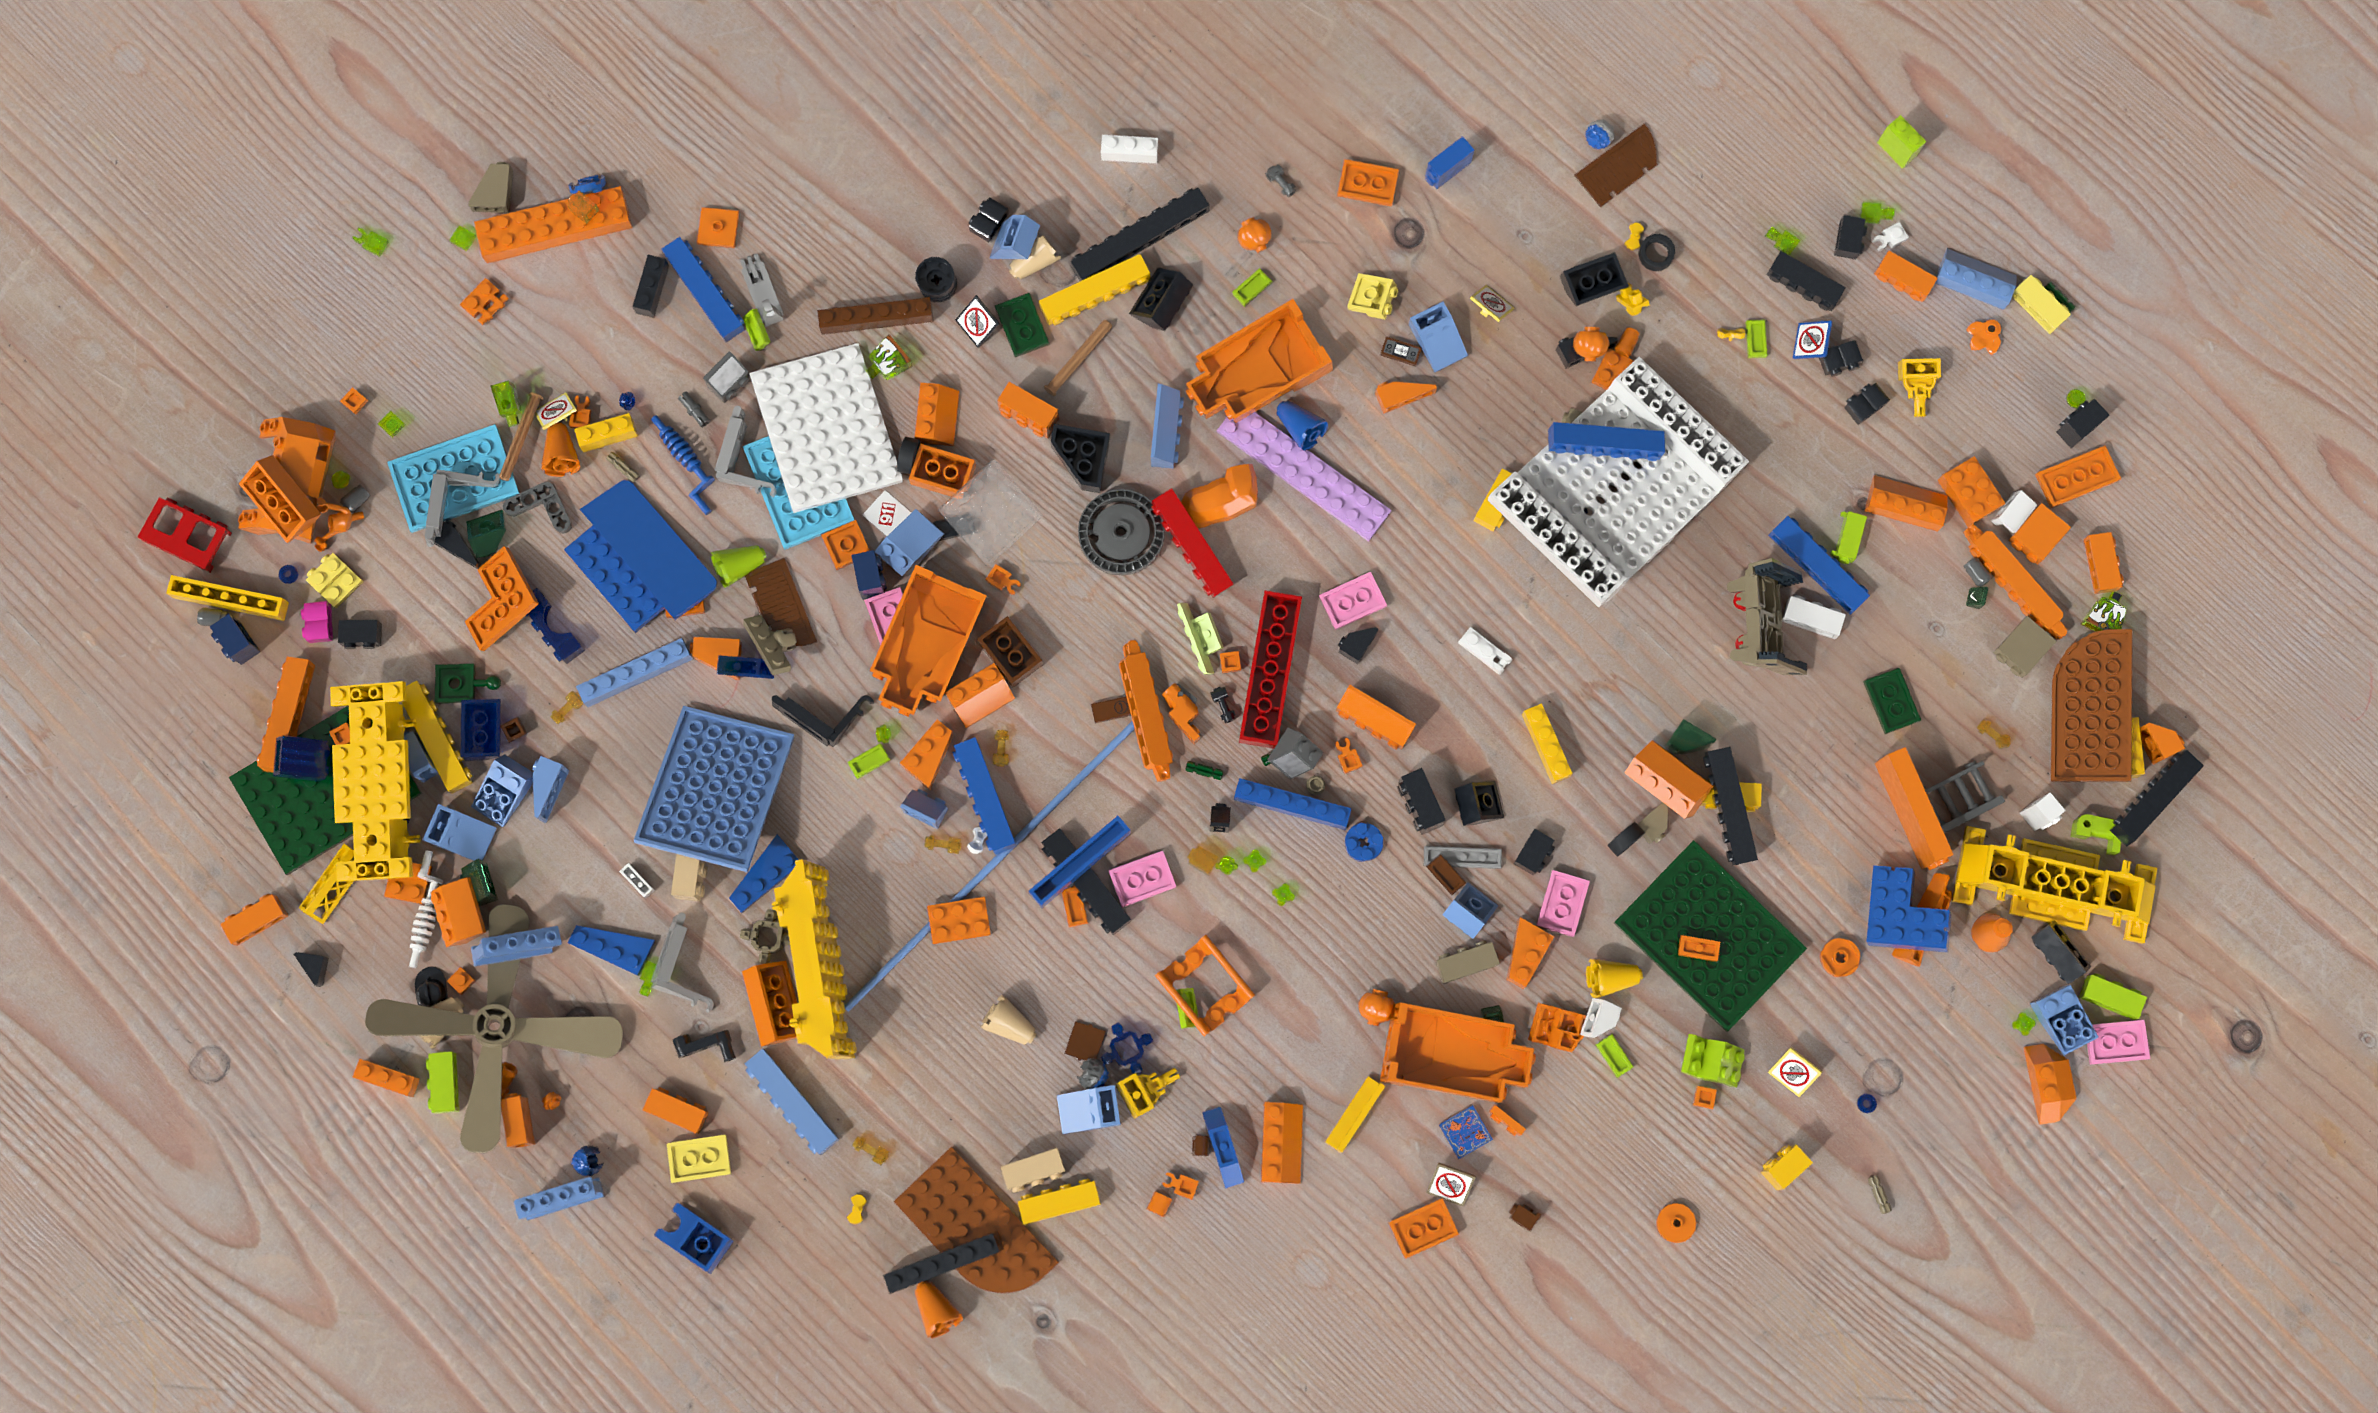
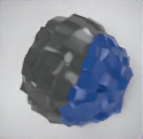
M1089 1058L1080 1067L1083 1070L1082 1076H1077L1079 1083L1085 1089H1093L1105 1085V1082L1109 1079V1072L1102 1061Z

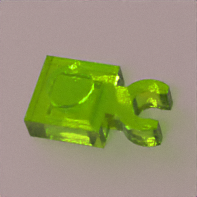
M358 228L357 230L362 233V236L360 238L353 236V240L359 244L363 243V249L380 257L389 243L388 239L373 231L367 235L364 229Z

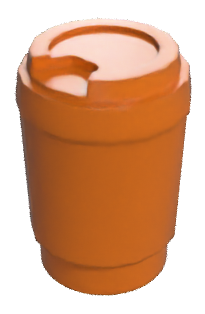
M1627 327L1615 346V352L1630 357L1640 333L1633 328Z

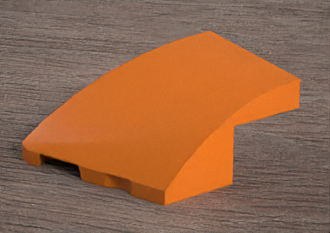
M1538 1002L1528 1040L1559 1050L1573 1052L1578 1042L1584 1038L1580 1033L1587 1015Z

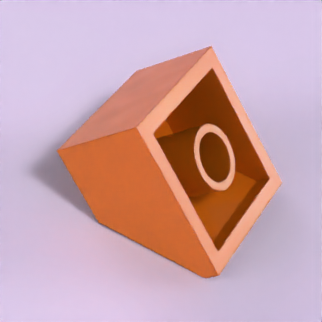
M2152 723L2140 727L2142 746L2153 765L2185 749L2184 741L2180 735H2177L2176 731Z

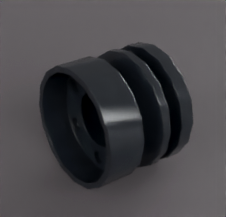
M930 257L918 265L915 272V280L921 294L925 298L930 297L932 302H944L955 294L957 278L951 264L947 260L940 257ZM936 279H939V280H940V281H939V285H936V284H935V283H936Z

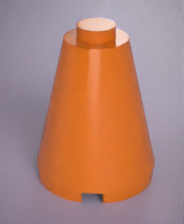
M557 422L547 429L541 465L542 471L545 470V474L553 477H563L568 472H571L572 475L580 469V461L567 426L561 422Z
M1985 914L1973 923L1971 936L1981 950L1997 952L2004 949L2009 943L2013 926L2009 920L1997 914Z
M923 1281L916 1285L917 1289L914 1292L928 1338L931 1337L933 1339L942 1336L950 1331L948 1328L953 1324L956 1327L963 1321L961 1313L931 1281Z

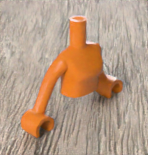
M318 498V506L316 508L319 512L325 513L328 509L339 512L328 516L330 532L323 537H316L315 542L317 544L314 547L319 552L324 551L327 548L325 541L338 533L348 531L353 521L364 519L363 512L351 514V511L344 506L327 503L323 498Z

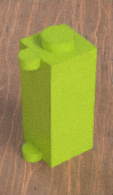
M1850 511L1841 512L1840 514L1841 517H1844L1836 550H1831L1830 555L1834 556L1833 558L1838 559L1843 564L1852 563L1856 559L1867 516Z

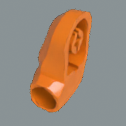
M1253 464L1232 466L1226 469L1225 478L1216 479L1207 485L1193 488L1184 494L1181 503L1197 528L1200 529L1211 524L1234 519L1257 506L1258 486Z

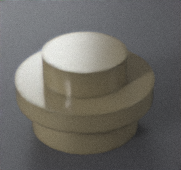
M1320 776L1310 777L1306 783L1307 791L1312 795L1321 794L1325 789L1323 778Z

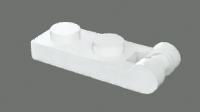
M1471 627L1458 642L1499 675L1504 671L1503 668L1506 664L1509 665L1512 661L1509 655L1503 653ZM1496 656L1501 659L1498 663L1493 661Z

